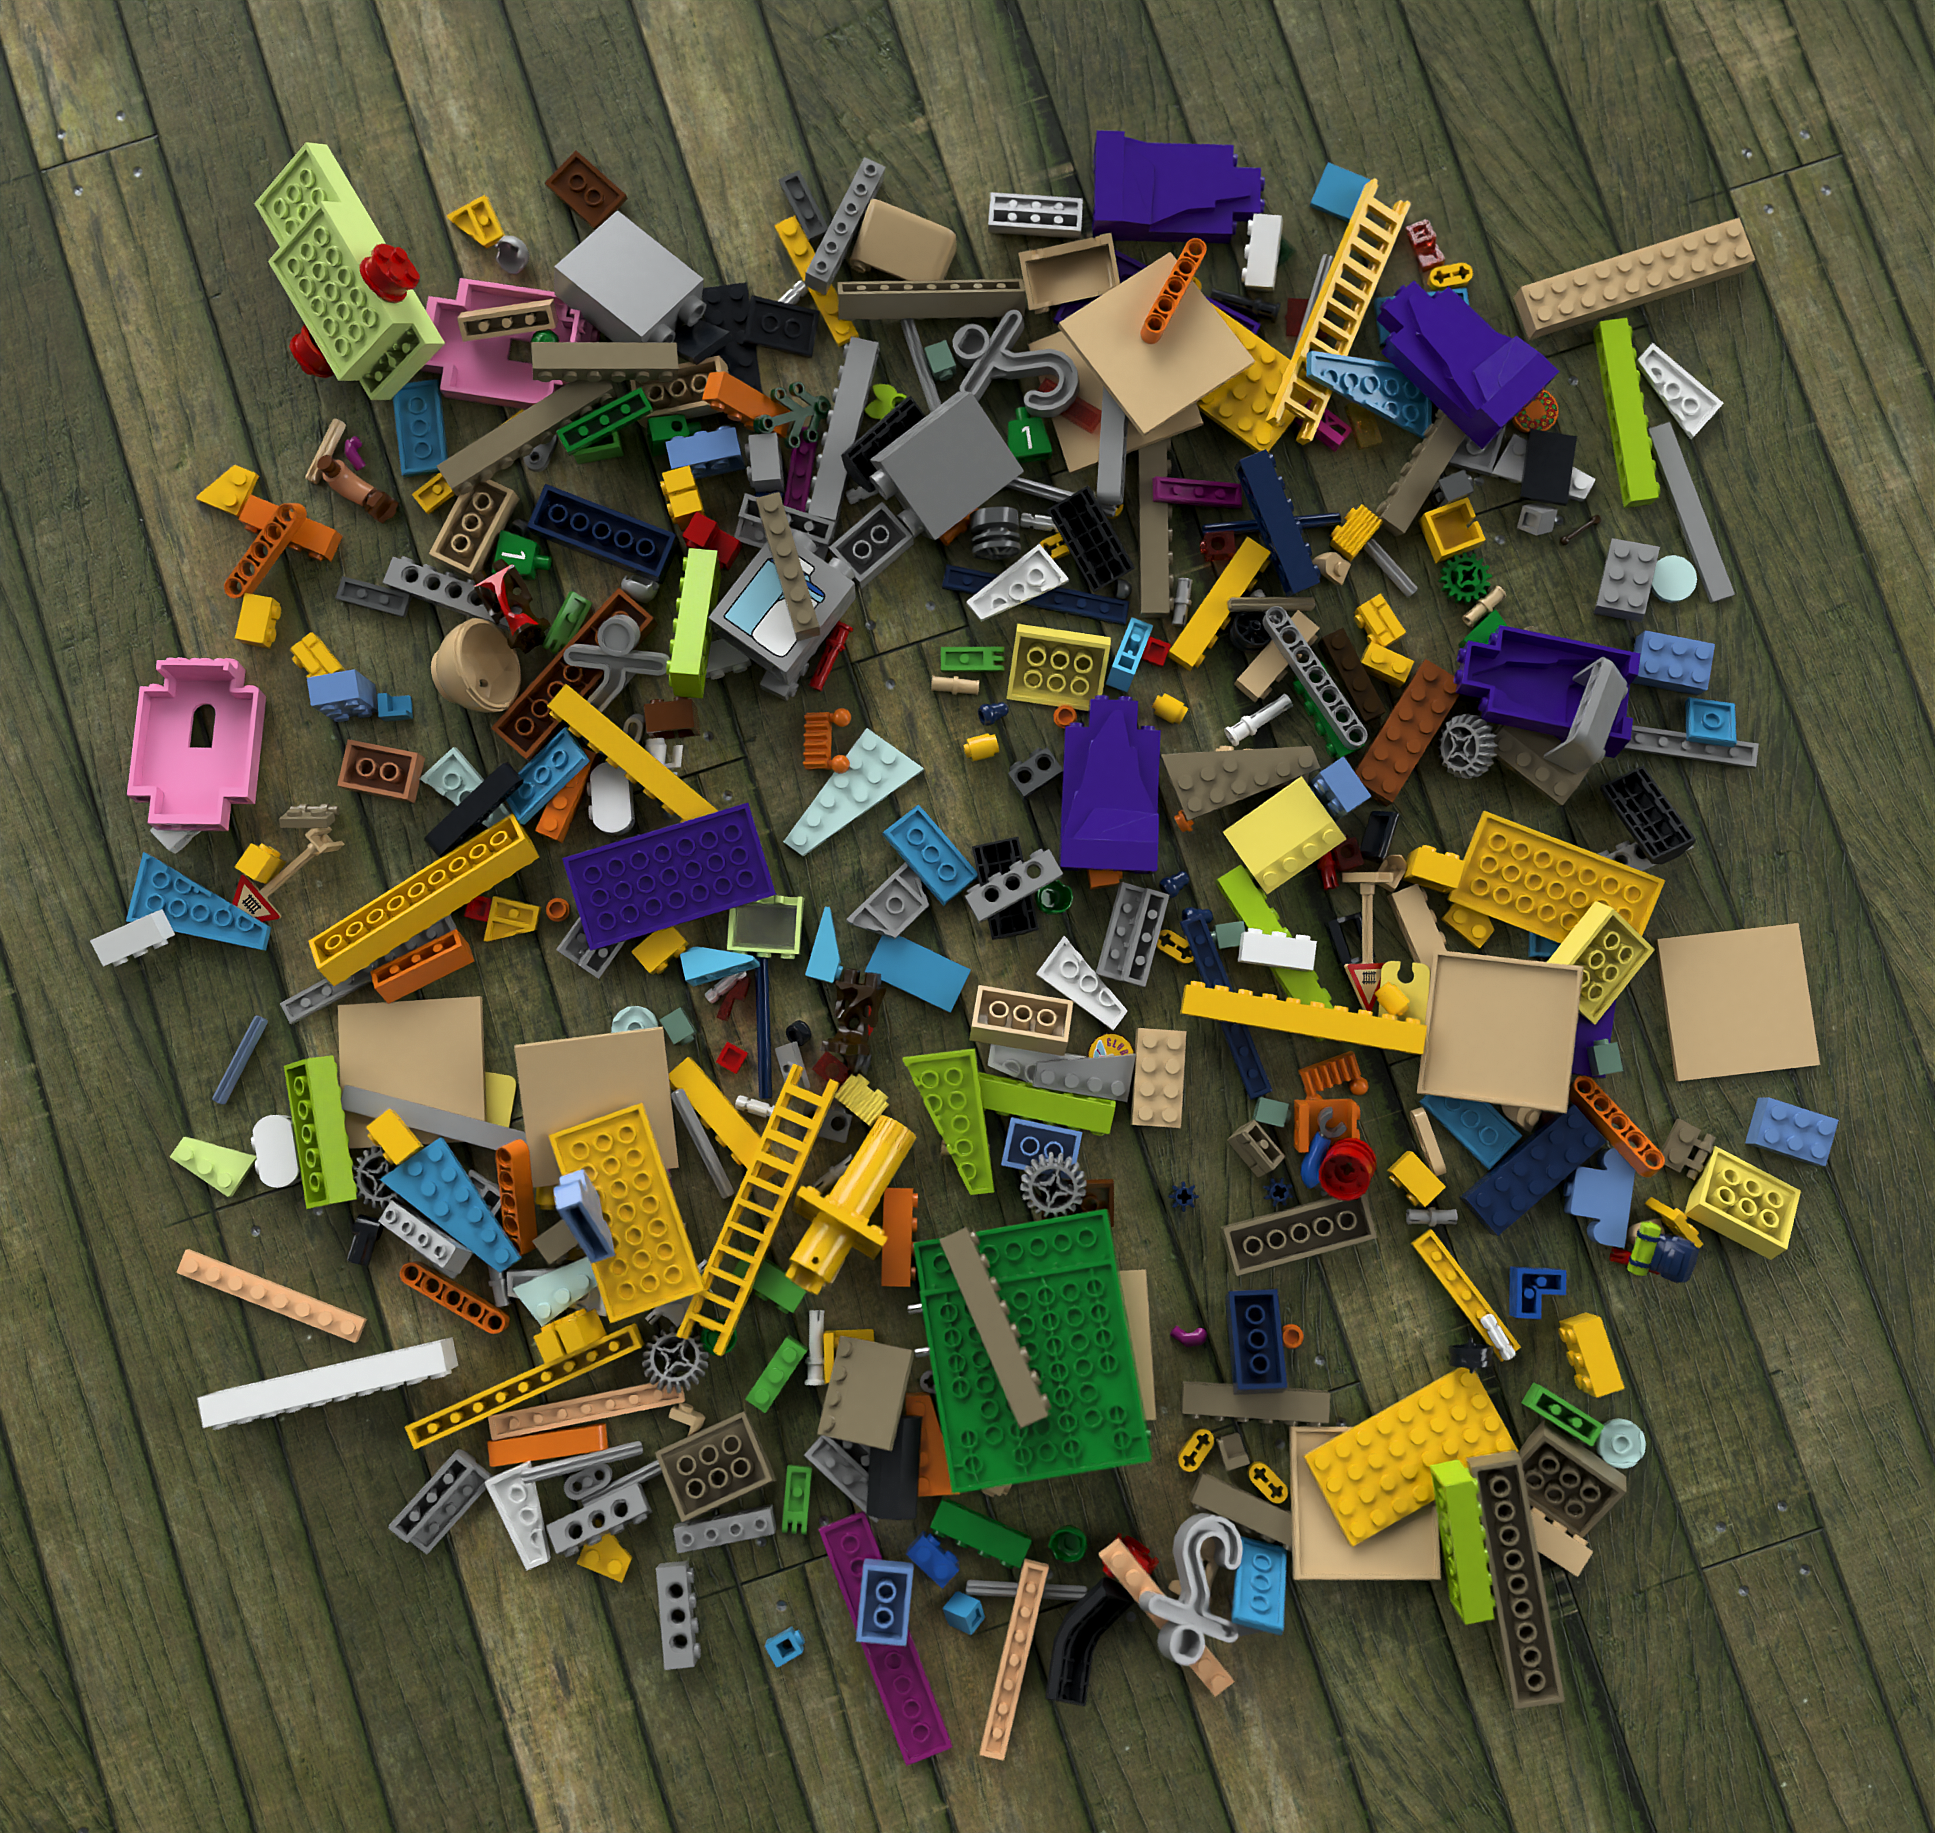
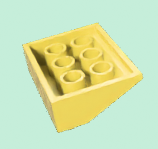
M1017 624L1006 699L1057 707L1068 705L1074 709L1089 711L1090 699H1095L1096 695L1103 694L1111 637Z
M1302 776L1223 831L1266 894L1272 892L1346 840V837Z
M1595 901L1547 962L1584 966L1578 1013L1595 1025L1655 949L1613 908Z
M1714 1146L1712 1153L1709 1154L1704 1164L1702 1173L1699 1174L1689 1195L1685 1215L1772 1260L1787 1250L1801 1191Z

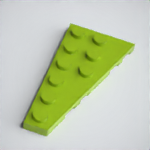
M975 1048L903 1057L902 1060L908 1068L912 1080L924 1100L923 1102L939 1134L942 1136L969 1194L993 1193L995 1188Z

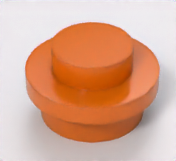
M1062 705L1055 710L1053 719L1059 728L1065 729V726H1070V723L1076 722L1077 713L1071 706Z
M1179 810V814L1175 815L1174 818L1183 833L1187 830L1189 832L1192 831L1193 819L1186 821L1183 811Z
M554 898L548 902L546 914L551 920L561 922L569 916L570 906L566 900Z
M1287 1324L1281 1328L1283 1346L1294 1349L1301 1345L1304 1336L1300 1327L1295 1324Z

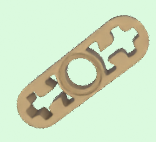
M1423 1107L1411 1110L1410 1117L1429 1170L1435 1176L1445 1174L1446 1167Z

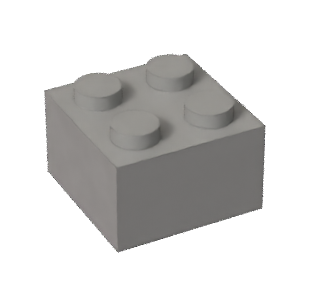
M777 433L748 435L749 443L745 444L746 458H748V464L751 465L747 467L750 487L755 488L756 492L766 493V491L778 490L785 493L781 447Z

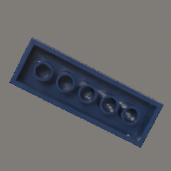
M1267 449L1239 460L1234 469L1265 546L1271 552L1269 556L1286 597H1291L1319 584L1321 573L1316 564L1313 565L1311 561L1312 551L1308 542L1304 543L1301 536L1303 534L1301 523L1299 520L1295 521L1292 514L1294 511L1293 503L1290 498L1286 499L1283 491L1285 489L1284 481L1281 476L1277 477L1274 469L1276 461L1273 455L1268 454Z
M547 484L543 487L527 525L533 535L660 584L664 582L680 543L677 535Z
M1568 1104L1567 1113L1557 1112L1459 1198L1491 1235L1499 1236L1607 1141L1575 1104Z

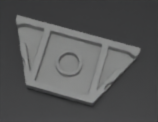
M905 862L846 919V922L850 925L896 939L929 906L920 878Z

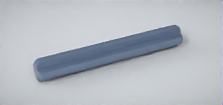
M254 1016L212 1100L219 1104H226L268 1020L261 1016Z

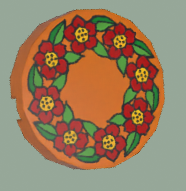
M1543 390L1526 408L1524 407L1512 418L1513 424L1525 434L1526 432L1529 433L1530 429L1548 431L1555 424L1558 417L1557 402L1549 392Z

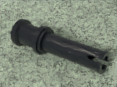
M1213 288L1210 296L1211 299L1226 307L1251 313L1253 318L1261 317L1271 320V323L1274 324L1281 305L1278 302L1273 304L1262 301L1260 297L1254 300Z

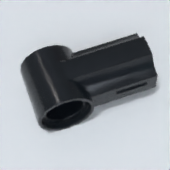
M363 1214L358 1215L353 1227L354 1239L348 1255V1261L365 1266L370 1264L376 1241L380 1239L384 1229V1225L378 1222L379 1219Z

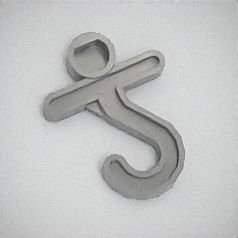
M1008 311L991 338H989L984 328L975 324L965 325L955 333L953 348L956 357L961 365L970 369L961 383L960 392H971L976 400L979 401L992 379L1006 378L1011 380L1051 374L1059 379L1058 386L1054 390L1045 393L1036 390L1027 392L1024 397L1027 412L1041 418L1056 417L1066 412L1075 403L1080 391L1079 376L1072 359L1066 354L1054 349L1021 353L1010 352L1024 330L1023 317L1019 311Z
M615 615L603 622L597 634L600 646L573 644L565 650L563 655L568 665L602 669L604 671L603 682L587 700L601 713L636 673L663 675L666 673L667 660H671L664 653L633 650L639 643L640 629L631 617L625 615ZM633 714L624 724L623 731L637 743L645 733V717L642 714ZM581 735L583 741L587 745L589 740H587L583 735Z
M1200 1513L1189 1517L1180 1526L1174 1538L1173 1555L1181 1585L1179 1600H1174L1152 1591H1144L1139 1597V1606L1142 1610L1169 1620L1162 1626L1158 1634V1647L1164 1657L1181 1665H1190L1200 1659L1205 1646L1203 1633L1228 1643L1234 1642L1239 1636L1235 1623L1211 1614L1209 1607L1210 1592L1200 1549L1203 1541L1208 1537H1212L1215 1543L1214 1560L1216 1564L1234 1570L1241 1563L1243 1551L1241 1537L1234 1524L1224 1517Z

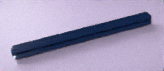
M1340 513L1294 516L1295 521L1299 520L1303 529L1338 526L1341 524ZM1255 520L1204 524L1202 526L1203 537L1260 532Z
M755 957L760 963V967L755 968L759 1098L770 1099L772 1098L768 958Z

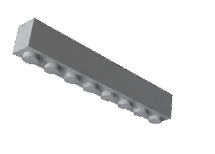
M851 337L850 344H845L843 358H846L844 366L839 368L838 380H840L839 388L834 389L832 402H835L833 410H829L827 424H830L829 430L824 432L821 445L824 446L823 454L818 455L816 468H819L817 477L813 476L811 490L814 491L812 499H807L805 512L835 522L836 527L849 478V473L844 468L841 454L858 440L879 355L878 342Z

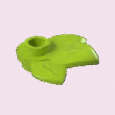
M886 384L874 385L873 390L877 399L865 408V413L873 419L881 420L895 408L897 403H901L907 396L898 394L893 386Z

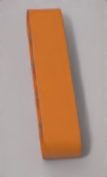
M1193 238L1187 242L1149 311L1140 332L1141 338L1146 343L1155 344L1161 339L1200 267L1207 250L1206 244L1201 239ZM1149 327H1154L1157 331L1151 330Z
M284 503L276 509L225 581L224 590L229 597L235 599L243 598L245 593H254L304 523L307 512L303 505L300 503ZM290 509L294 512L293 519L289 516ZM277 527L281 531L280 538L276 534ZM264 545L268 550L267 556L263 553ZM251 564L254 566L255 569L254 574H252V572L250 571ZM238 582L241 584L242 587L241 592H239L237 588Z
M1588 1076L1577 1077L1569 1089L1570 1101L1578 1107L1584 1116L1638 1174L1646 1178L1654 1176L1664 1165L1665 1159L1663 1154L1593 1079ZM1577 1087L1583 1088L1586 1093L1580 1092ZM1594 1105L1601 1107L1602 1111H1598ZM1611 1123L1616 1124L1620 1130L1615 1129ZM1628 1141L1633 1142L1637 1148L1630 1146ZM1646 1160H1650L1654 1167L1648 1165Z
M517 1139L497 1149L496 1163L503 1230L520 1256H523L537 1248L533 1240L538 1237L529 1148L523 1140Z
M410 1262L401 1268L400 1278L405 1284L486 1332L497 1334L506 1330L509 1326L510 1317L504 1310L495 1307L494 1304L423 1262ZM412 1266L418 1270V1277L416 1279L411 1278L409 1275V1270ZM432 1279H436L439 1283L437 1291H433L430 1288V1281ZM452 1291H456L460 1295L458 1304L453 1303L450 1299ZM473 1303L478 1304L481 1308L479 1316L474 1315L471 1311ZM494 1315L501 1318L502 1324L500 1328H496L492 1324V1317Z
M606 1423L523 1434L487 1441L491 1467L596 1452L609 1448Z

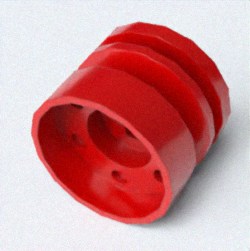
M1346 1137L1334 1142L1330 1146L1319 1169V1181L1322 1188L1330 1196L1338 1200L1351 1201L1361 1197L1366 1192L1376 1170L1377 1159L1374 1151L1367 1143L1357 1138Z

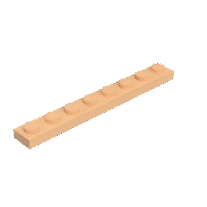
M190 1249L185 1250L176 1272L354 1343L358 1342L367 1321L366 1318Z
M658 1381L653 1385L646 1383L488 1416L491 1438L493 1441L685 1402L683 1386H680V1394L677 1393L676 1387L672 1388L671 1393H667V1385L661 1391L658 1390Z
M1119 1538L1099 1553L1104 1563L1138 1604L1139 1597L1144 1591H1152L1165 1596ZM1146 1612L1160 1630L1169 1621ZM1206 1645L1200 1659L1189 1665L1215 1697L1234 1683L1232 1676Z
M1024 1559L980 1747V1755L1004 1761L1049 1568L1048 1564Z

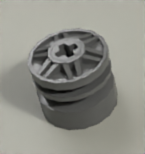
M989 507L979 509L969 515L970 532L976 535L971 539V544L974 546L972 548L973 557L982 560H998L1010 558L1021 553V544L1018 543L1020 535L1014 532L1019 529L1018 511L1010 507Z

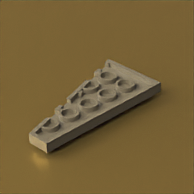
M1312 746L1160 755L1186 821L1320 769Z

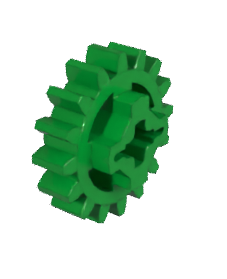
M1463 552L1460 558L1455 554L1452 557V561L1447 560L1445 562L1446 568L1440 570V573L1444 576L1439 579V582L1445 583L1441 591L1448 590L1447 598L1456 597L1455 603H1458L1461 599H1463L1465 605L1470 602V599L1475 603L1479 600V596L1483 597L1487 593L1485 589L1491 586L1487 580L1492 577V574H1486V571L1490 568L1489 565H1482L1483 558L1478 561L1475 560L1476 554L1474 553L1470 558L1467 557L1466 552ZM1468 573H1470L1467 581H1464L1462 584H1460V582L1463 580L1462 578Z

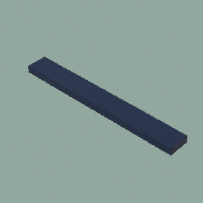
M947 564L942 589L975 595L999 575ZM1056 587L1019 605L1125 626L1130 601Z
M1203 913L1180 921V926L1201 979L1205 983V988L1214 989L1215 985L1229 987V992H1233ZM1219 1021L1249 1099L1252 1100L1272 1092L1273 1090L1248 1027L1246 1025Z

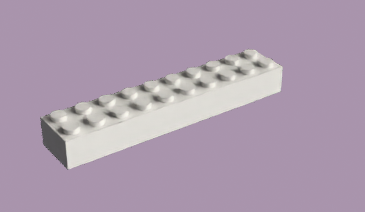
M453 1337L225 1389L198 1398L203 1428L212 1426L213 1430L221 1429L234 1423L243 1424L260 1417L264 1419L276 1416L282 1412L298 1411L309 1405L310 1408L320 1406L326 1402L333 1401L332 1398H334V1402L346 1400L349 1397L355 1396L356 1392H358V1396H364L380 1390V1387H382L383 1391L397 1388L403 1385L404 1381H406L407 1385H411L428 1379V1376L431 1377V1380L445 1377L447 1374L452 1373L451 1369L458 1366Z

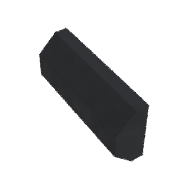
M912 396L906 397L841 454L846 471L855 483L869 493L876 490L870 480V476L877 472L870 459L926 417Z
M1089 485L1047 510L1093 593L1135 569Z
M1644 766L1601 785L1600 791L1651 864H1665L1681 856L1695 843V837Z
M1019 837L972 846L981 887L989 883L988 878L1000 872L1003 875L1009 872V866L1020 860L1024 863ZM1014 878L1006 881V887L1009 890H1016L1020 886L1018 880ZM989 890L985 893V899L989 902H995L999 898L998 893L994 890ZM1031 895L987 919L992 940L1010 938L1039 930Z
M900 1415L892 1451L870 1447L866 1515L888 1520H907L917 1517L922 1416Z

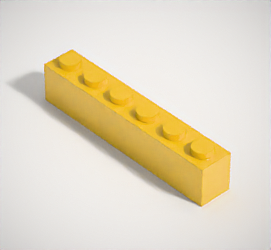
M1247 536L1170 649L1167 657L1188 671H1191L1194 666L1199 668L1206 657L1203 655L1207 647L1211 649L1219 638L1216 636V633L1220 628L1224 630L1232 619L1229 617L1231 611L1228 610L1227 601L1232 597H1242L1246 590L1249 592L1258 581L1254 577L1259 571L1263 573L1271 562L1267 559L1271 553L1269 550Z
M687 1057L668 1074L670 1088L673 1091L681 1088L684 1089L693 1109H696L702 1116L699 1118L700 1122L708 1130L712 1128L717 1133L715 1139L722 1147L728 1146L733 1152L731 1157L739 1166L744 1164L748 1169L761 1136L691 1057ZM770 1148L768 1154L779 1158ZM764 1163L758 1178L768 1181L779 1169Z

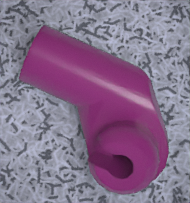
M353 436L345 442V455L355 470L359 471L366 466V463L357 451L358 448L362 447V442L357 436Z
M1176 1325L1170 1332V1336L1185 1347L1200 1346L1206 1342L1207 1332L1203 1328H1197L1195 1332L1186 1333Z

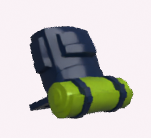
M1642 1222L1640 1229L1637 1231V1238L1632 1253L1628 1259L1627 1269L1638 1276H1645L1649 1270L1660 1273L1663 1278L1672 1282H1687L1690 1280L1696 1265L1699 1248L1694 1246L1693 1242L1683 1237H1673L1671 1233L1664 1235L1661 1233V1228L1652 1222Z

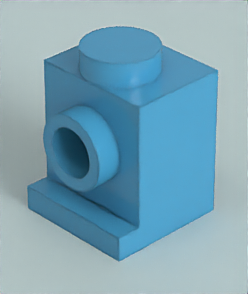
M792 1626L773 1638H769L766 1641L765 1648L776 1668L803 1653L805 1639L799 1629L794 1631ZM788 1639L791 1641L792 1645L790 1647L784 1646L783 1641Z

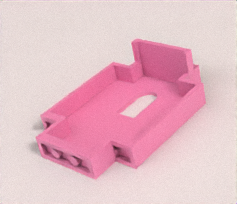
M460 278L456 300L428 296L426 312L445 344L421 370L442 374L440 391L445 398L526 410L569 383L563 380H552L550 382L533 380L532 363L508 360L512 339L531 342L532 336L536 331L463 342L457 320L461 312L554 299L559 322L556 328L550 330L557 334L560 342H599L600 331L584 319L580 310L570 308L555 296L554 292Z
M167 658L166 660H157L156 670L165 678L164 686L150 684L149 687H140L127 796L136 803H150L148 824L156 830L228 831L231 804H255L266 696L256 686H244L246 670L235 659L217 658L212 660L209 658H191L189 660L187 658ZM202 705H211L216 712L212 748H191L194 712Z

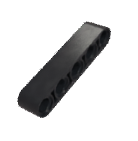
M508 762L503 763L426 835L424 841L439 858H442L453 851L523 784L524 780Z

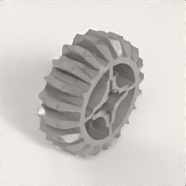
M1470 714L1456 716L1451 721L1446 722V727L1441 729L1443 736L1438 738L1441 741V745L1437 747L1441 750L1439 758L1444 759L1442 766L1448 767L1447 772L1454 774V777L1465 779L1479 777L1482 773L1489 771L1488 766L1494 764L1492 757L1497 755L1494 752V748L1498 745L1494 743L1493 739L1497 735L1491 734L1493 727L1487 725V722L1482 720L1480 716Z
M376 1145L371 1147V1152L368 1150L363 1151L365 1159L357 1157L356 1161L360 1166H353L352 1170L357 1172V1175H353V1179L357 1180V1189L361 1190L356 1196L358 1198L365 1196L363 1201L365 1205L372 1201V1208H378L380 1205L382 1209H386L391 1200L404 1203L406 1200L396 1192L387 1197L383 1196L388 1186L380 1180L381 1175H377V1173L387 1172L385 1174L387 1175L394 1170L395 1163L391 1165L385 1159L378 1169H370V1165L376 1159L383 1157L385 1152L381 1146L379 1149ZM367 1177L371 1178L374 1181L373 1190L370 1188L368 1184Z
M1050 1152L1049 1159H1045V1156L1041 1154L1039 1155L1040 1162L1032 1159V1167L1026 1166V1174L1021 1176V1181L1024 1183L1021 1184L1020 1189L1025 1191L1022 1196L1023 1199L1029 1200L1027 1206L1030 1208L1036 1205V1214L1044 1210L1045 1218L1049 1216V1212H1053L1054 1218L1058 1217V1212L1060 1211L1062 1215L1067 1216V1208L1074 1212L1076 1210L1075 1204L1082 1203L1080 1196H1085L1086 1190L1083 1189L1086 1186V1180L1082 1179L1084 1171H1078L1079 1164L1074 1163L1071 1165V1157L1064 1161L1062 1153H1059L1058 1158H1054V1154ZM1053 1169L1049 1175H1040L1038 1177L1041 1172ZM1063 1171L1068 1174L1074 1185L1068 1184V1181L1063 1180L1060 1172ZM1056 1177L1057 1185H1055L1052 1194H1050V1185H1052V1182H1054V1179ZM1034 1186H1038V1189L1046 1193V1200L1037 1194ZM1067 1194H1069L1066 1198L1062 1200L1054 1201L1055 1198L1059 1195L1066 1196Z
M670 1327V1334L667 1335L663 1329L660 1331L662 1336L660 1339L656 1335L652 1336L655 1344H646L647 1349L650 1351L643 1352V1357L648 1359L642 1362V1366L648 1368L644 1372L645 1376H652L650 1379L652 1385L659 1381L657 1388L660 1391L665 1385H667V1393H671L672 1388L676 1387L677 1393L680 1394V1386L684 1385L686 1390L689 1391L691 1390L689 1382L692 1381L695 1385L699 1384L696 1375L699 1377L705 1376V1372L700 1368H708V1362L703 1361L709 1358L708 1352H702L704 1351L703 1345L705 1343L699 1344L701 1341L699 1335L692 1339L693 1331L689 1339H684L676 1336L677 1333H675L674 1327ZM678 1342V1345L673 1349L665 1348L668 1344ZM688 1346L696 1354L694 1365L685 1358ZM657 1355L666 1362L663 1374L657 1370L655 1365ZM677 1356H679L680 1362L675 1361L674 1364H672L671 1358L675 1359L677 1358ZM677 1371L688 1372L681 1377L671 1378Z

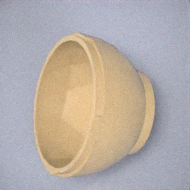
M472 618L457 625L444 638L439 650L434 654L431 662L432 679L438 692L447 701L459 704L472 711L484 713L503 711L510 708L514 703L521 684L519 660L515 648L510 649L508 646L507 635L494 623Z

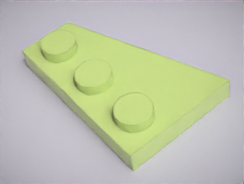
M183 1137L170 1158L228 1197L233 1196L257 1160L256 1155L239 1152L190 1137Z

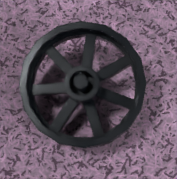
M1244 611L1237 614L1229 626L1230 640L1237 649L1249 654L1259 653L1271 641V637L1263 626L1264 612ZM1242 620L1245 625L1237 623V621ZM1260 633H1265L1266 637L1264 638Z
M1468 1338V1343L1448 1346L1450 1366L1469 1369L1470 1373H1475L1474 1369L1494 1366V1348L1491 1345L1473 1343V1338Z

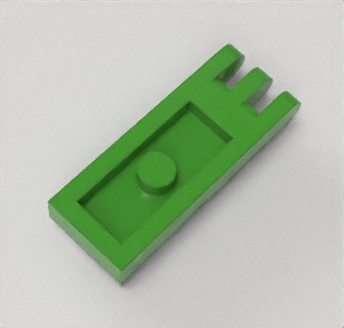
M570 591L542 647L547 650L553 642L550 652L556 654L560 647L561 651L578 633L592 602Z
M941 647V672H1003L1004 666L995 665V663L1004 662V656H995V653H1004V647Z
M787 1466L782 1533H787L788 1523H792V1534H797L798 1524H802L801 1534H807L812 1478L811 1466Z

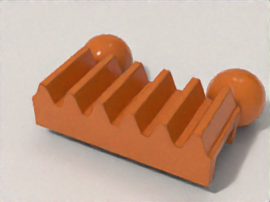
M839 708L834 713L816 712L804 715L806 724H804L806 742L803 744L805 747V752H803L805 761H803L805 769H833L836 773H845L850 767L849 759L846 756L837 755L831 760L832 723L839 727L847 726L851 721L850 712L847 709Z
M1353 1051L1298 1070L1305 1087L1304 1091L1307 1094L1305 1100L1323 1099L1316 1091H1323L1324 1088H1331L1335 1084L1340 1085L1343 1081H1350L1349 1088L1354 1095L1361 1096L1368 1091V1082L1360 1076L1361 1072Z

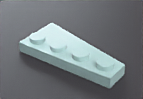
M455 747L419 778L436 789L441 795L453 801L457 806L484 781ZM502 803L482 824L489 828L512 814V812Z
M584 1256L570 1264L563 1265L544 1275L518 1284L512 1289L538 1323L544 1326L598 1284L588 1257Z

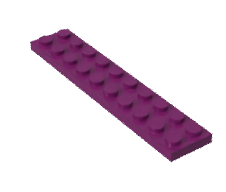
M864 1511L819 1528L822 1541L856 1632L865 1558L883 1560L868 1517ZM909 1627L906 1646L860 1642L906 1766L953 1748Z

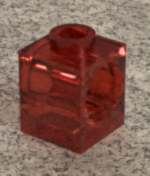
M1234 530L1205 533L1203 540H1200L1201 555L1204 554L1205 562L1230 560L1236 554ZM1219 542L1223 549L1215 550L1212 548L1211 543Z
M1344 835L1346 840L1331 850L1333 861H1336L1335 868L1337 873L1357 868L1364 864L1356 837L1349 838L1348 835ZM1341 847L1350 849V858H1344L1341 855Z
M827 1051L812 1068L825 1081L828 1082L829 1079L839 1082L840 1086L850 1076L848 1074L850 1068ZM830 1064H836L839 1067V1074L836 1077L831 1078L826 1073V1069Z

